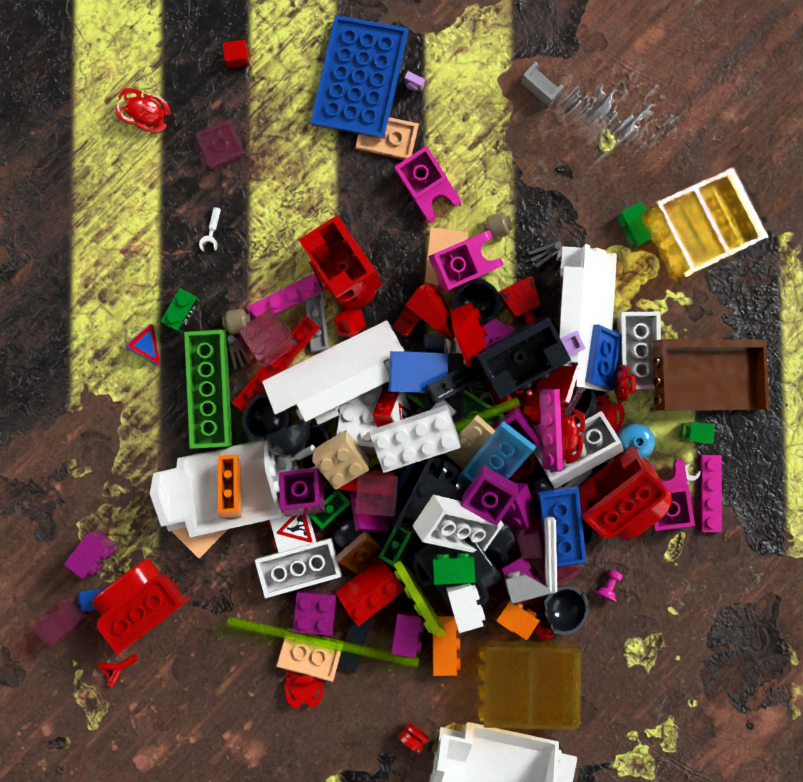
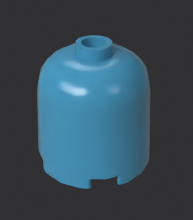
M629 423L622 425L616 431L624 451L633 444L642 458L648 457L655 446L654 435L646 426Z

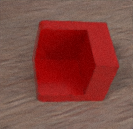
M245 40L223 43L224 57L228 68L250 65L248 46Z
M405 307L393 325V329L408 338L421 318Z
M345 308L333 319L339 336L354 337L366 325L361 309Z

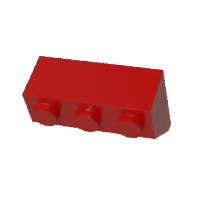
M378 558L335 591L351 618L360 626L405 591V587L388 564Z

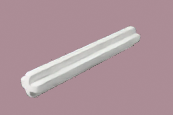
M547 517L544 519L546 587L550 589L551 593H556V520L553 517Z

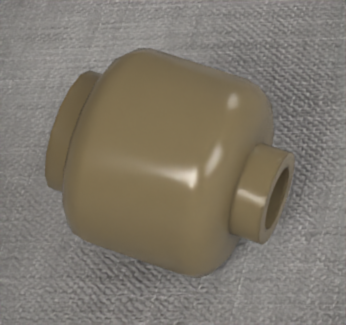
M504 212L488 216L486 224H483L484 231L489 230L492 234V239L508 236L510 230L513 229L510 216Z
M244 309L229 310L222 317L224 330L228 331L231 335L246 333L248 326L252 325L251 316L246 314Z

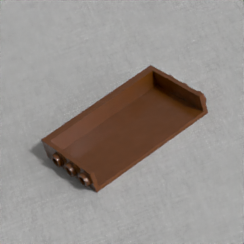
M660 339L653 341L652 365L654 367L653 385L655 386L653 402L655 411L769 409L767 340Z

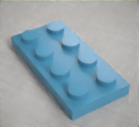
M503 421L460 474L472 482L484 465L509 479L534 451L536 446Z

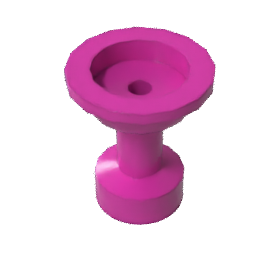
M609 569L606 574L609 580L605 588L601 587L599 590H595V593L607 600L616 602L615 593L612 590L616 581L622 580L623 575Z

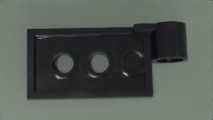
M424 334L425 353H444V334ZM448 353L449 373L464 365L462 353ZM464 389L448 397L450 406L456 411L452 416L453 422H464ZM425 393L426 412L435 405L429 393Z

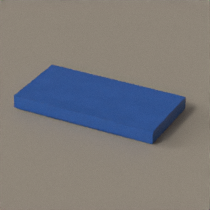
M575 486L538 492L544 550V519L553 517L556 520L557 567L587 563L579 488Z

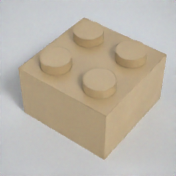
M347 430L313 449V463L335 490L369 471V458Z

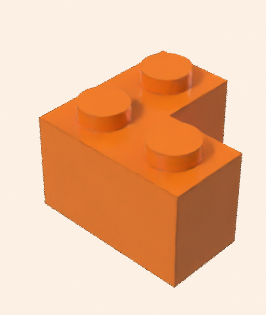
M505 596L494 612L493 617L502 626L511 632L514 631L527 640L540 621L536 617L537 613L530 608L525 610L523 608L524 605L520 602L512 604L510 599Z

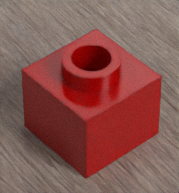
M526 400L522 414L529 419L530 423L540 425V400Z

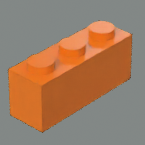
M238 455L218 456V514L222 519L242 517L241 460Z
M436 613L447 635L440 638L432 634L433 676H457V670H460V658H457V650H460V638H456V630L458 628L454 614Z

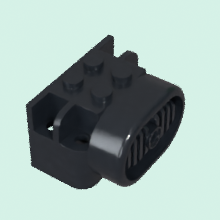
M541 317L522 328L515 329L473 355L493 391L497 393L499 399L518 389L525 390L531 387V382L537 379L541 381L549 377V372L571 361L549 317Z
M441 455L415 462L389 514L393 528L398 531L400 527L407 530L411 535H418L413 528V524L431 497L437 495L462 501V496L471 484V481L460 474L461 472L457 470L451 460Z
M469 536L463 540L476 549L473 553L429 543L413 551L414 557L433 584V558H437L438 554H449V557H457V553H469V556H473L475 583H471V585H475L480 599L476 600L477 605H484L489 598L488 592L503 581V577L480 544L472 542ZM456 584L435 585L452 609L446 587Z

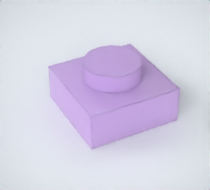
M408 71L404 78V84L412 91L418 90L421 92L425 79Z
M578 331L560 338L569 356L586 349Z

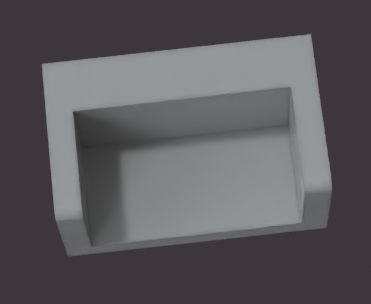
M535 62L523 75L521 84L549 107L561 94L564 86L562 84L559 87L554 85L537 70L538 63Z

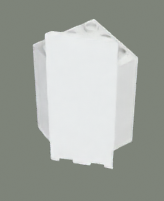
M587 244L582 248L562 246L556 257V261H561L560 278H563L559 337L562 338L578 331L586 348L570 356L571 361L562 366L577 365L580 367L576 387L606 391L586 383L585 379L593 325L600 324L610 330L613 327L617 254L606 253V250L599 248L592 249Z
M386 320L262 381L274 414L276 415L297 405L298 409H296L300 420L312 423L313 418L382 384L389 383L390 351L404 352V349L388 321Z
M254 441L178 458L176 468L153 473L150 496L161 527L167 526L168 532L187 528L189 536L195 537L283 517L280 510L279 472H282L280 470L286 467L287 463L283 459H278L280 456L272 454L267 441ZM238 455L241 460V518L222 519L218 514V456ZM295 460L294 468L290 471L299 470L297 460Z
M467 722L464 732L440 728L438 747H436L433 771L429 782H573L577 757L563 754L559 750L558 741Z

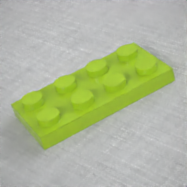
M401 560L395 563L396 571L394 573L398 580L406 585L404 590L407 596L416 603L414 608L419 616L422 615L425 618L424 625L428 632L440 638L447 635L445 628L417 583L410 568Z

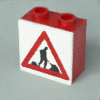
M383 388L372 416L378 428L411 417L413 413L405 392H391L389 388Z
M282 512L283 517L267 520L269 530H273L274 534L272 538L273 546L275 549H278L279 553L318 541L312 518L309 516L310 514L286 517Z

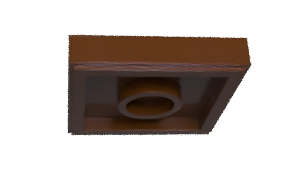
M363 532L340 552L335 559L341 565L358 574L380 555L384 545L366 532Z

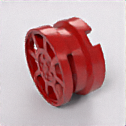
M407 722L404 726L405 730L399 733L398 738L412 750L418 749L417 752L420 753L423 749V744L428 742L429 737L421 729Z

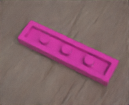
M315 273L248 306L247 309L254 324L257 325L323 292V289Z
M539 389L542 469L563 470L560 389Z
M700 455V532H722V455Z

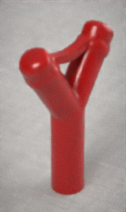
M134 654L118 664L100 662L98 669L103 670L108 678L107 685L114 687L121 671L139 661V659ZM106 670H112V671H113L111 677L109 676V674H108V672H107Z

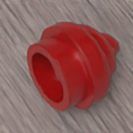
M546 621L538 623L535 633L542 642L554 636Z

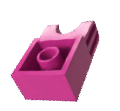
M427 146L394 167L399 178L429 223L432 224L436 219L431 206L434 199L444 197L452 206L457 207L461 205L460 197ZM420 170L421 173L425 172L426 174H424V178H418L417 171Z
M489 230L428 256L443 292L504 265L501 258L487 260L482 256V245L492 239V234ZM453 263L458 264V267H456V269H454Z
M676 459L673 462L671 478L666 481L661 480L671 493V505L674 506V510H672V513L668 511L661 520L652 526L654 531L695 526L685 464L682 459Z

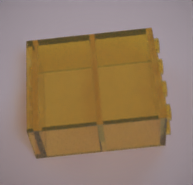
M733 168L665 198L641 214L642 221L648 228L651 239L656 244L660 257L665 262L669 275L675 283L768 237Z
M482 640V645H479V657L482 665L478 666V676L480 681H482V685H478V697L481 704H478L477 714L484 728L580 730L581 648L575 642Z

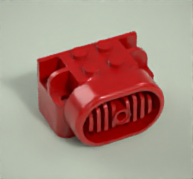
M338 215L298 239L311 260L308 263L316 277L322 283L328 295L332 294L341 306L357 309L364 307L372 301L377 289L382 286V282L377 271Z
M634 444L578 487L583 520L604 538L617 536L622 540H630L638 537L666 515L672 502L670 491L663 485L658 473L651 467L650 463L640 456Z
M145 559L131 568L92 599V605L101 615L97 622V628L117 655L191 599L189 596L185 598L177 588L179 587L177 583L174 584L168 575L161 574L150 559Z

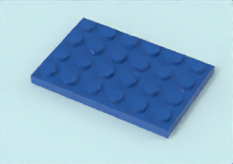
M335 15L310 124L312 126L385 139L409 29Z

